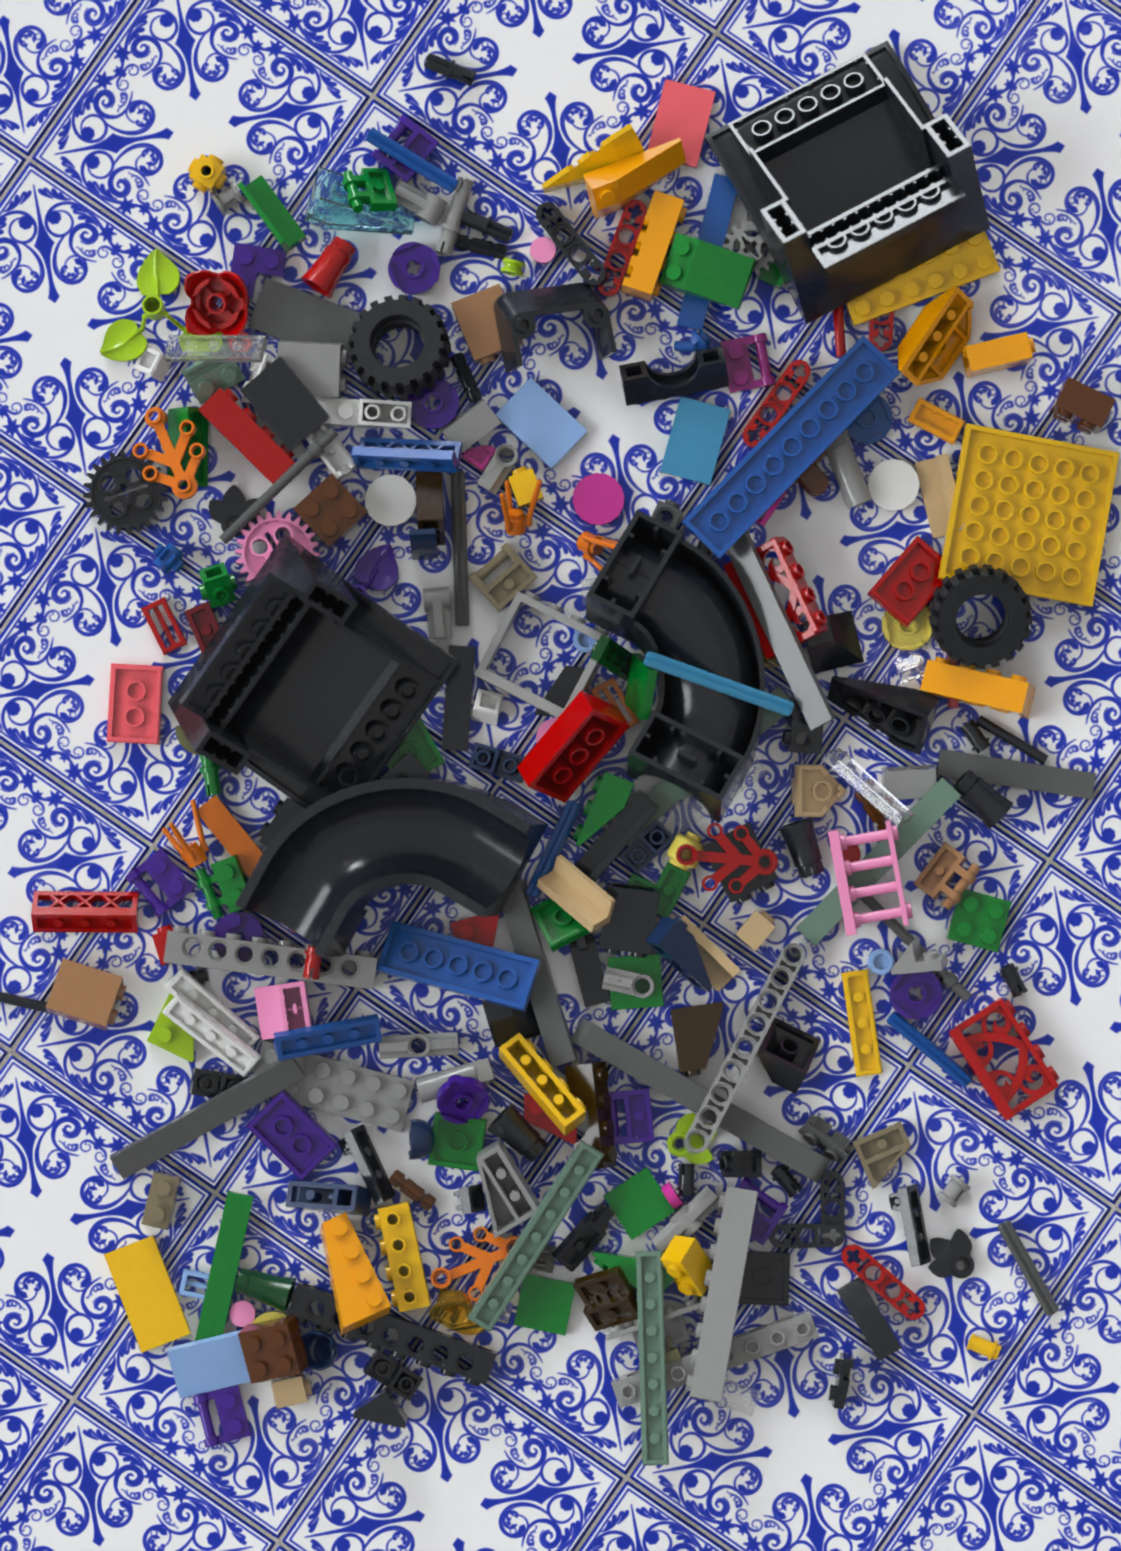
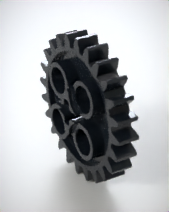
M124 450L120 451V457L118 458L113 452H110L111 460L109 461L101 457L103 465L99 467L93 464L92 466L97 472L95 474L87 473L92 482L84 483L83 485L90 489V492L83 494V497L91 499L85 506L86 508L95 509L90 516L92 518L100 516L97 524L101 526L107 522L106 530L109 532L115 526L118 535L121 534L123 528H126L128 535L132 534V528L134 527L141 533L142 524L151 528L149 521L151 518L159 521L155 513L157 511L165 512V509L160 506V502H168V499L162 496V493L169 491V488L161 486V483H150L143 478V469L149 465L153 466L154 461L149 460L145 463V459H137L132 451L129 457H126ZM137 469L141 474L140 479L133 483L127 480L129 471ZM150 470L147 474V477L152 478L155 474V471ZM108 478H113L116 481V486L112 491H104L103 482ZM144 483L148 484V487L130 492L127 499L120 495L108 502L104 501L105 497L122 493L124 486L131 490ZM140 494H147L149 496V503L145 507H139L136 504V498ZM115 503H123L125 506L123 514L120 516L113 515L111 511L112 506Z

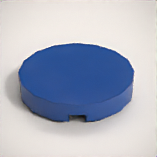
M878 396L847 428L850 439L858 444L870 445L885 438L891 429L893 421L891 407L884 398Z

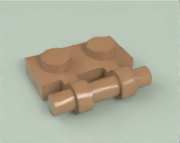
M944 842L913 884L935 901L941 893H944L947 897L941 905L950 911L955 903L958 904L963 898L961 895L969 884L973 885L977 878L975 876L981 868L972 863L966 871L962 868V865L967 858ZM955 874H958L962 878L951 889L947 885Z

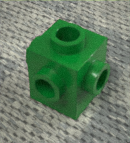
M224 562L199 570L203 584L198 587L203 601L208 599L211 608L223 607L230 602L236 601L234 590L238 589L234 575H228Z

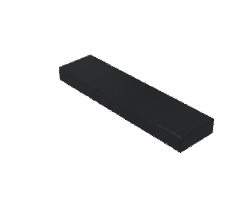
M449 645L448 653L456 657L459 663L446 680L442 750L468 751L475 647Z

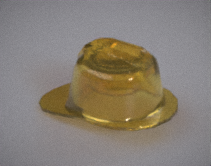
M440 1289L437 1302L429 1311V1315L434 1321L465 1335H475L485 1331L484 1328L467 1318L473 1309V1305L466 1292Z

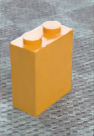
M1027 332L965 346L961 352L966 378L1028 364L1033 358V353H1036L1033 338H1028Z

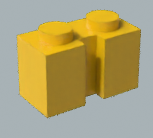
M674 1235L660 1260L667 1269V1273L674 1278L678 1290L682 1294L687 1296H704L709 1287L704 1285L706 1271L712 1270L713 1264L696 1238Z

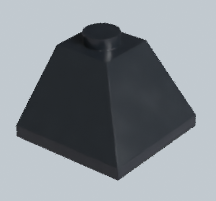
M852 611L826 615L828 631L805 642L810 664L815 674L864 662ZM808 620L802 621L805 623L801 624L802 632L809 628Z
M530 999L525 1012L482 1001L495 1047L502 1046L519 1032L525 1039L541 1035Z
M774 1018L757 1055L771 1082L796 1094L807 1075L821 1040Z

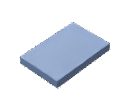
M532 378L495 414L551 470L588 432Z
M241 1330L167 1348V1355L180 1398L251 1382L238 1336Z

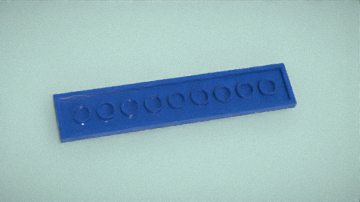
M863 335L682 521V524L720 559L901 372Z

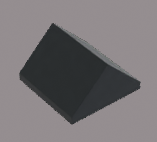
M385 1387L359 1404L354 1411L353 1418L405 1428L408 1416L391 1390Z

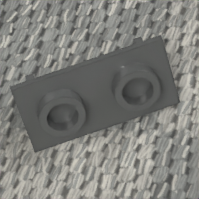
M811 1114L806 1124L798 1132L803 1135L806 1142L816 1145L823 1150L824 1155L828 1159L837 1161L840 1164L848 1157V1153L854 1147L850 1144L851 1140L837 1130L830 1137L827 1133L832 1126L817 1115L815 1117Z

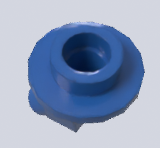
M693 329L692 337L690 338L691 342L675 341L674 350L695 352L696 350L710 348L708 344L712 341L703 330L697 332Z

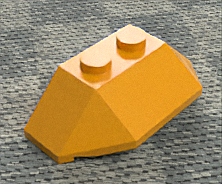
M953 286L925 305L898 346V370L915 386L943 380L970 339L971 310H973L974 302L958 286Z

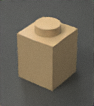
M755 910L735 935L756 951L776 928L772 924L775 919L764 910L760 913Z
M303 1373L276 1379L271 1382L277 1409L308 1402V1395L312 1394L310 1380L305 1379Z

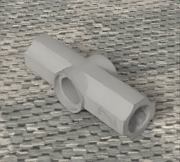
M458 1032L381 1036L382 1042H379L380 1059L459 1055ZM415 1038L425 1040L427 1046L424 1052L417 1053L412 1049V1042Z
M706 1185L688 1204L682 1205L670 1217V1221L650 1241L664 1254L674 1235L690 1237L704 1223L703 1220L718 1207L719 1197Z

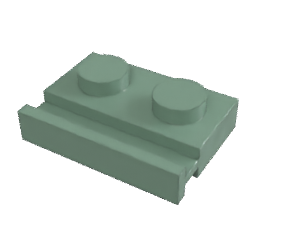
M227 345L181 370L201 405L219 388L225 391L227 388L229 389L246 379Z

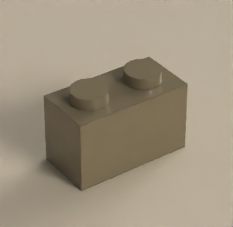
M160 1171L153 1173L141 1224L164 1230L170 1228L182 1179L181 1176Z

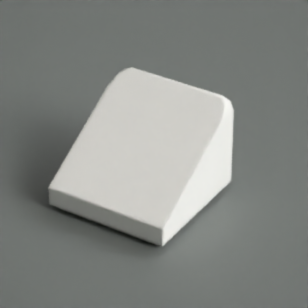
M147 346L145 352L137 359L133 368L162 382L173 359L163 352Z
M478 689L471 719L477 722L497 725L504 694Z

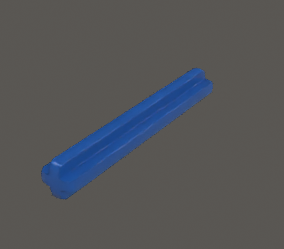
M374 128L368 132L366 136L367 142L450 193L458 186L459 182L457 179Z
M570 800L567 801L526 888L528 895L534 898L540 897L542 891L537 887L538 879L553 870L556 857L560 855L581 810V806L578 803Z
M893 1012L887 1018L889 1025L960 1085L966 1087L971 1082L973 1076L900 1014Z

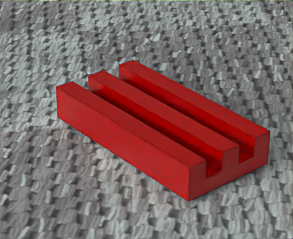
M165 597L141 608L164 656L188 644ZM161 604L180 640L177 643L158 608ZM151 609L154 610L171 644L167 648L149 613Z

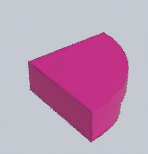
M476 446L468 449L461 457L484 472L494 456L496 448L492 446Z

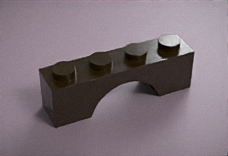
M605 1061L566 1065L565 1072L567 1085L570 1089L569 1092L579 1097L588 1111L589 1124L581 1140L604 1153L596 1169L617 1166V1150L614 1147L613 1138L614 1124L611 1119L610 1110L611 1097L608 1092L607 1083L609 1075ZM579 1140L578 1142H576L575 1144H573V1145H574V1150H575V1148L577 1147V1145L579 1144V1142H580L581 1140Z

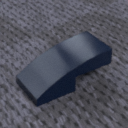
M436 528L409 530L412 560L438 559Z

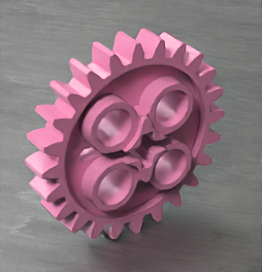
M268 511L265 520L257 515L256 525L251 521L248 523L250 531L241 530V534L245 539H237L236 541L237 544L242 546V548L235 550V554L242 556V558L236 560V564L244 565L239 573L240 575L248 573L246 583L251 582L273 552V548L265 536L266 533L270 534L276 547L280 542L276 539V532L286 530L290 537L294 538L314 556L320 557V553L313 551V549L319 546V542H311L315 532L307 534L306 531L309 526L307 524L302 527L299 525L301 517L292 521L290 512L285 518H282L281 512L278 511L276 518H272ZM255 542H263L267 546L266 552L263 554L255 553L252 549Z

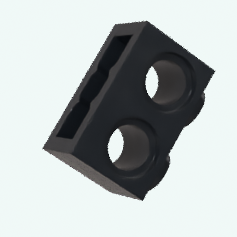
M789 697V701L794 703V708L791 715H784V718L788 719L787 730H783L782 744L786 745L785 749L789 752L821 754L823 726L810 730L805 718L800 719L798 717L800 707L796 698ZM800 732H806L807 741L802 745H798L796 743L797 735Z

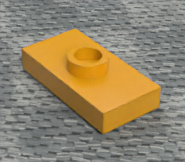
M920 397L907 422L951 445H954L966 422Z

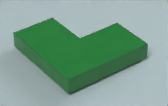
M667 862L656 885L632 873L627 884L660 888L657 915L669 918L691 873Z

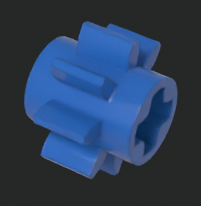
M170 542L166 547L160 543L153 551V554L157 556L153 563L167 574L172 569L178 573L185 564L180 560L185 554Z

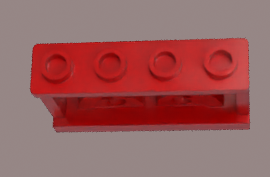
M784 536L774 537L757 547L756 549L764 566L766 555L771 551L776 552L780 560V565L776 566L774 558H772L768 564L769 570L766 571L772 581L780 583L789 589L786 613L791 624L793 621L796 624H805L800 619L803 613L810 624L809 628L804 632L794 628L800 643L803 644L828 631L826 616L819 610L815 602L816 595L805 581V572L793 555L794 549L790 541ZM730 561L723 565L751 614L760 646L766 659H776L775 653L739 576Z
M998 998L947 1031V1033L1002 1118L1007 1121L1049 1092L1058 1088L1059 1085L1056 1081L1060 1078L1052 1066L1047 1068L1042 1058L1045 1055L1038 1044L1032 1045L1028 1039L1031 1033L1023 1022L1018 1023L1013 1016L1017 1012L1011 1002ZM992 1013L1002 1014L1005 1019V1025L998 1027L995 1020L992 1025L993 1032H988L986 1022L989 1015ZM980 1020L983 1033L964 1037L962 1031ZM1012 1027L1020 1039L1007 1035ZM992 1041L1006 1043L1018 1048V1065L1015 1076L1005 1070L987 1072L984 1068L993 1057ZM982 1042H986L988 1047V1053L984 1057L977 1054L978 1048L983 1047L985 1049ZM1028 1052L1036 1064L1027 1065ZM1033 1071H1038L1043 1077L1042 1086L1036 1090L1028 1089L1022 1084L1023 1079L1028 1082H1036L1031 1079ZM1000 1075H1003L1012 1082L1009 1085L1005 1080L1003 1086H998L996 1080ZM1018 1089L1030 1095L1012 1108L1008 1105V1102L1014 1097Z

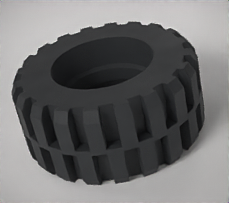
M392 295L384 297L385 302L379 304L376 300L370 304L372 309L368 312L363 309L359 313L360 321H354L351 327L353 334L349 335V355L361 381L365 386H369L375 394L383 393L385 398L392 400L394 396H399L400 400H408V395L414 394L415 398L423 395L421 392L423 389L432 390L435 387L434 381L436 379L442 380L444 377V367H449L450 363L449 353H451L449 336L440 315L436 314L434 308L429 304L423 305L422 300L416 297L411 301L407 295H399L397 300H393ZM397 328H410L419 332L424 341V348L420 356L413 363L400 368L388 367L380 363L376 356V347L380 339L387 332Z
M976 564L968 565L969 569L962 571L959 568L955 570L953 577L949 578L946 576L942 580L943 585L941 588L936 587L933 593L934 601H930L929 605L931 612L929 623L938 645L954 662L958 660L962 666L968 668L971 665H975L977 669H985L987 664H991L992 668L1000 666V660L1005 658L1008 662L1014 658L1012 653L1015 650L1020 652L1024 647L1022 641L1024 638L1028 639L1031 633L1029 625L1032 624L1033 619L1030 613L1032 608L1018 581L1013 576H1009L1005 570L1001 568L996 570L993 569L992 565L984 564L983 567H977ZM984 594L992 595L999 599L1003 604L1005 615L1000 627L995 632L986 637L971 638L965 636L958 629L956 616L959 608L965 601L971 597Z

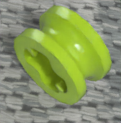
M503 258L504 267L500 269L501 273L523 277L521 269L525 268L526 264L524 262Z

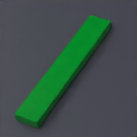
M229 1190L227 1192L195 1341L224 1333L254 1198L252 1195Z

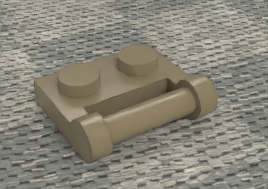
M507 542L501 547L502 550L476 573L472 572L468 576L469 580L498 612L514 599L517 591L522 592L538 578ZM510 558L514 563L491 584L486 586L482 581L505 560Z

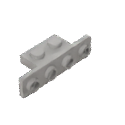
M698 1297L683 1302L684 1308L674 1310V1307L671 1306L664 1309L665 1348L667 1347L666 1336L671 1338L672 1346L690 1340L682 1314L700 1308L701 1302H699ZM638 1319L634 1320L635 1325L627 1328L624 1327V1324L609 1328L610 1334L605 1335L606 1340L608 1341L632 1332L639 1351Z

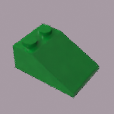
M676 233L659 283L670 290L740 310L756 260L700 239Z

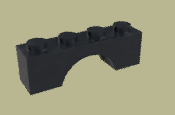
M722 346L696 351L694 358L685 368L672 373L655 371L645 361L619 365L626 406L639 405L654 400H665L675 396L691 395L707 390H717L729 386L726 360Z

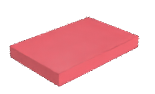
M665 79L647 150L680 138L686 157V163L683 165L697 169L716 92Z
M111 663L106 742L160 745L164 666Z

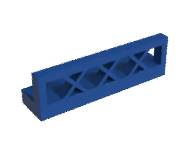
M361 437L359 446L352 447L351 457L357 468L458 473L463 445L462 442Z
M378 1014L277 1032L274 1033L275 1040H273V1046L278 1061L382 1042Z

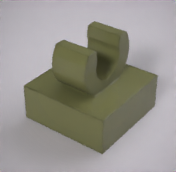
M666 1336L667 1347L665 1348L667 1364L681 1359V1355L677 1346L672 1347L671 1338Z

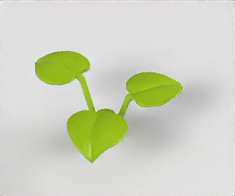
M155 249L144 260L137 275L138 289L142 295L146 296L142 301V309L145 313L141 316L140 328L138 329L136 323L130 319H119L113 322L105 333L100 353L110 360L119 362L132 361L139 358L148 346L147 339L141 334L145 330L147 319L158 321L163 317L167 318L184 332L179 339V344L182 351L190 358L202 359L223 347L224 339L221 332L210 336H198L188 333L186 327L166 311V307L160 299V294L169 295L176 290L180 282V273L171 260L159 249Z

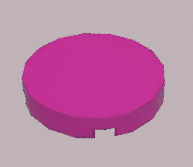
M594 473L578 482L573 491L572 503L576 514L583 521L590 525L602 526L611 523L619 516L624 507V493L616 479L607 474Z

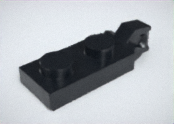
M601 1203L593 1212L590 1211L584 1216L551 1255L568 1270L574 1271L607 1234L605 1232L608 1227L607 1222L615 1215L614 1212L604 1203Z

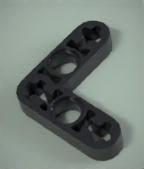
M830 1170L826 1171L820 1179V1223L777 1224L769 1236V1241L773 1246L777 1248L837 1247L843 1243L845 1239L844 1180L841 1174ZM830 1175H834V1178L839 1180V1184L834 1186V1193H840V1198L832 1196L824 1198V1193L830 1194V1187L824 1183L825 1180H829ZM830 1201H835L840 1206V1211L836 1216H829L825 1212V1206ZM817 1227H822L821 1233H829L831 1228H835V1231L840 1233V1237H837L835 1242H831L828 1237H821L823 1243H817L819 1238ZM780 1228L783 1229L785 1234H792L791 1228H796L795 1240L797 1243L791 1244L792 1238H784L783 1243H778V1240L773 1238V1234L778 1233ZM804 1228H810L814 1232V1238L809 1243H804L799 1238V1233Z

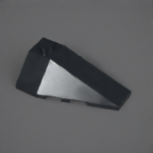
M838 676L831 678L827 697L852 716L858 715L870 723L868 727L876 731L878 729L890 737L888 741L895 746L919 755L935 719L939 702L938 697L914 688Z

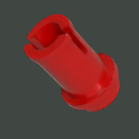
M308 945V949L304 950V953L307 955L302 977L309 979L311 968H313L312 979L319 980L322 957L314 953L316 949L314 946Z

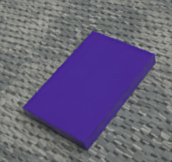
M285 1089L280 1091L246 1125L301 1181L339 1146V1143Z

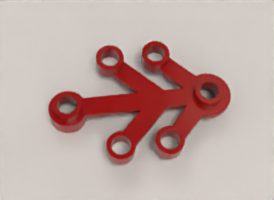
M711 823L707 827V835L715 839L726 853L699 851L689 844L681 845L676 851V859L682 865H691L695 861L724 863L714 874L703 878L702 887L707 891H714L718 883L740 865L751 867L739 878H732L728 882V889L735 894L741 893L744 886L758 874L769 875L778 866L776 854L772 850L761 849L749 835L748 828L743 825L734 828L733 837L738 841H742L752 855H742L723 833V828L718 823ZM712 826L719 828L720 832L717 836L711 835L710 828ZM739 828H743L746 832L745 837L738 838L736 831ZM687 849L691 852V857L688 860L682 858L681 853L683 850ZM762 857L769 859L768 866L762 867L760 865ZM708 878H712L715 882L714 887L707 888L705 881ZM734 881H739L741 884V888L737 891L731 888V884Z

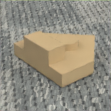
M794 765V778H791V804H794V817H823L847 790L829 774V771L823 765Z

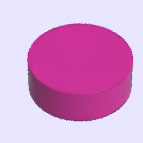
M671 1182L662 1186L661 1190L673 1208L677 1209L684 1204Z

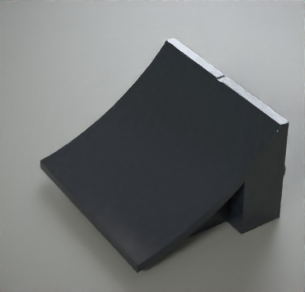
M888 41L704 136L707 145L713 152L758 230L806 324L990 228L971 144L947 113L934 118L918 88Z
M285 534L167 703L196 753L235 775H238L245 765L292 800L307 808L318 800L339 790L375 781L459 661L456 657L431 642L373 601L319 560L294 538Z

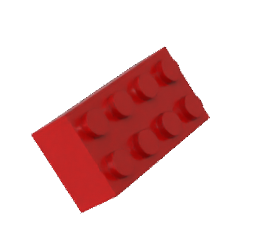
M581 690L517 766V769L528 787L566 803L630 726L617 706Z

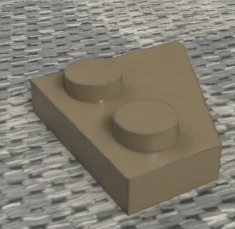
M901 1121L852 1142L872 1189L879 1185L885 1175L891 1171L901 1156L911 1147Z

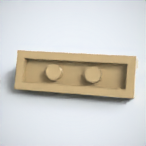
M948 453L914 464L933 538L946 535L954 495L955 481ZM965 521L958 531L963 530L964 526L966 525Z
M563 855L557 856L553 871L539 878L537 887L591 933L608 924L612 916L615 899Z
M683 915L680 919L688 925L686 929L694 935L710 983L716 991H720L741 970L689 918Z

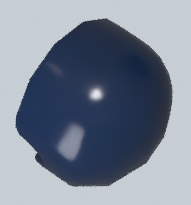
M412 1119L410 1120L412 1124L410 1125L409 1132L411 1148L408 1152L410 1155L409 1159L426 1158L432 1152L435 1145L434 1131L426 1121Z
M319 1330L309 1331L301 1335L309 1363L307 1368L322 1371L331 1367L338 1356L335 1339L329 1333Z

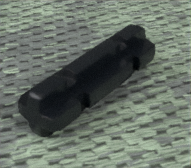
M462 234L457 237V249L464 251L469 249L470 252L489 257L494 255V258L503 259L506 256V245L499 243L494 245L491 241L474 237L469 239V236Z
M462 352L454 354L450 357L453 367L457 369L455 371L463 389L467 391L466 395L469 402L472 403L480 400L482 394L479 387L476 388L475 386L477 383L469 365H466L467 361Z

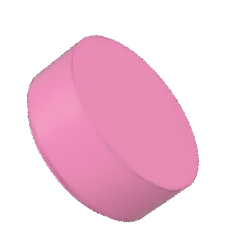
M547 237L535 239L530 246L531 257L539 264L551 262L556 255L554 242Z
M247 1300L235 1302L229 1311L230 1320L239 1327L251 1324L256 1317L254 1305Z

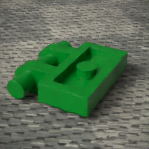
M362 168L360 175H353L351 170L343 173L344 179L342 183L345 191L348 192L347 201L355 213L363 211V204H369L370 211H396L398 203L387 168ZM358 188H364V191H358Z
M237 854L211 864L214 872L211 876L207 875L205 867L195 870L198 878L196 883L199 889L202 888L207 901L205 903L208 911H211L214 919L224 916L221 905L226 904L230 913L241 909L235 904L247 883V879ZM218 882L223 894L222 897H216L211 884Z

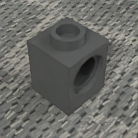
M666 499L665 502L659 500L651 517L658 520L660 513L668 512L673 518L669 526L676 528L683 511L679 510V504L669 499Z

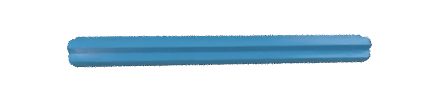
M648 651L645 655L643 663L645 666L785 716L791 715L794 703L652 651Z

